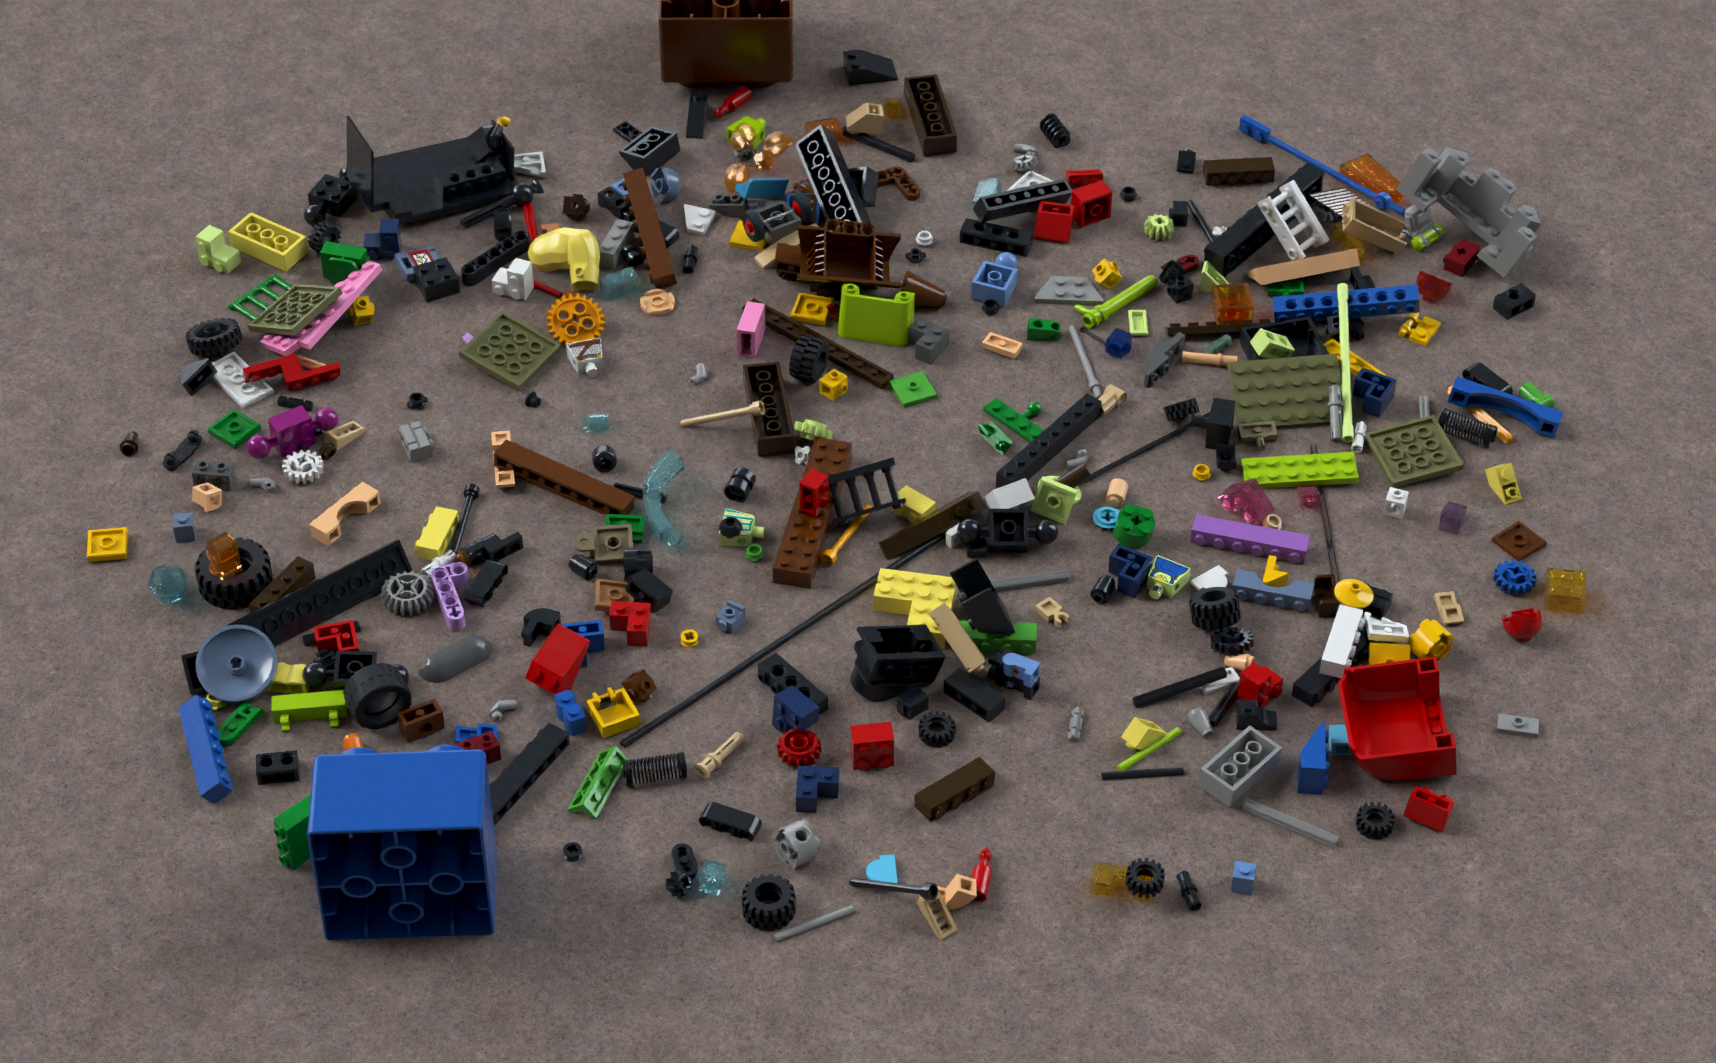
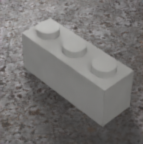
M621 219L616 220L599 247V266L610 269L616 268L622 258L620 255L622 248L627 244H631L634 239L633 222Z

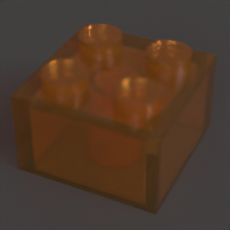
M1248 283L1212 285L1211 305L1217 324H1224L1223 321L1231 320L1234 321V324H1240L1241 320H1253L1254 305Z

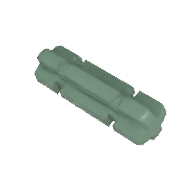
M1225 334L1204 348L1203 353L1216 354L1225 348V345L1231 344V336L1229 337L1228 334Z

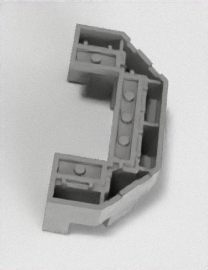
M1446 147L1439 157L1438 153L1429 148L1424 150L1396 190L1422 211L1436 202L1441 204L1489 244L1480 250L1477 256L1505 278L1521 265L1533 248L1532 244L1537 238L1534 233L1541 225L1535 208L1523 205L1516 211L1508 206L1507 203L1518 189L1511 181L1502 177L1496 169L1490 167L1482 173L1478 180L1472 174L1463 171L1470 162L1467 153Z

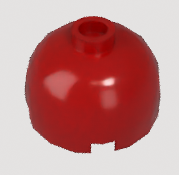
M1533 608L1513 611L1510 617H1507L1506 614L1501 617L1505 632L1512 638L1520 639L1521 642L1532 640V636L1536 635L1542 626L1541 611L1538 608L1536 612H1534Z

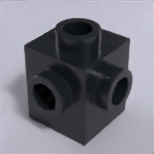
M1185 274L1169 278L1167 294L1176 304L1192 299V291L1194 289L1192 280L1188 279Z
M1339 314L1327 317L1328 324L1325 325V330L1330 339L1333 338L1340 343ZM1348 320L1349 331H1352L1351 321Z

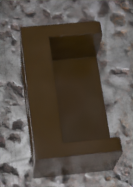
M1315 575L1313 593L1318 617H1336L1340 602L1334 594L1336 586L1335 575Z

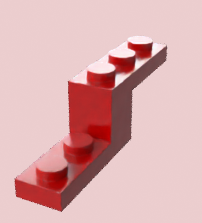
M295 353L243 368V379L245 383L257 382L262 378L275 377L281 373L287 390L297 391L309 384L315 386L320 381L327 379L328 381H333L340 376V365L338 362L302 371Z

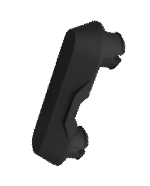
M191 430L187 434L188 437L179 444L175 451L169 452L164 456L163 466L167 470L173 471L177 469L201 445L202 436L199 435L197 430Z

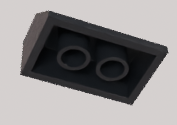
M651 126L619 150V154L633 170L643 167L645 175L649 176L655 169L673 158L681 149L677 133Z

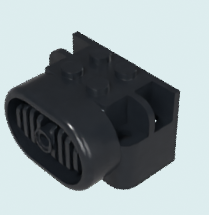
M927 625L857 627L856 630L862 640H858L854 644V650L858 656L850 676V682L854 690L861 696L873 701H885L897 697V695L915 685L918 687L931 685L935 681L946 656Z

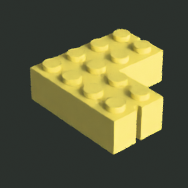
M880 568L874 592L873 611L909 615L907 625H927L940 648L945 649L946 639L934 623L935 621L929 616V613L944 602L953 612L957 585L952 577Z

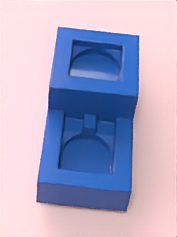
M477 723L476 728L456 726L454 744L493 731L497 738L498 726Z

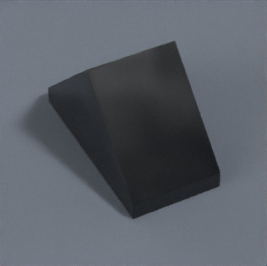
M207 358L184 365L181 384L188 394L192 396L218 371Z

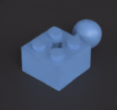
M1003 252L997 256L995 263L983 261L972 281L971 298L984 302L992 299L997 301L999 306L1005 307L1017 286V258L1012 253Z

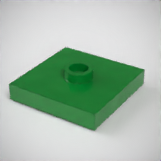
M233 409L209 427L208 434L236 449L260 431L261 424Z

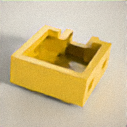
M609 687L606 694L598 696L595 692L592 693L593 699L587 700V712L603 739L640 726V714L624 688L615 690L614 693L612 688ZM610 697L611 703H616L614 706L600 711L597 710L602 699Z

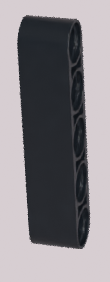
M517 231L463 265L461 268L462 283L465 286H474L498 271L500 267H504L515 258L526 253L530 246L529 234L526 231Z

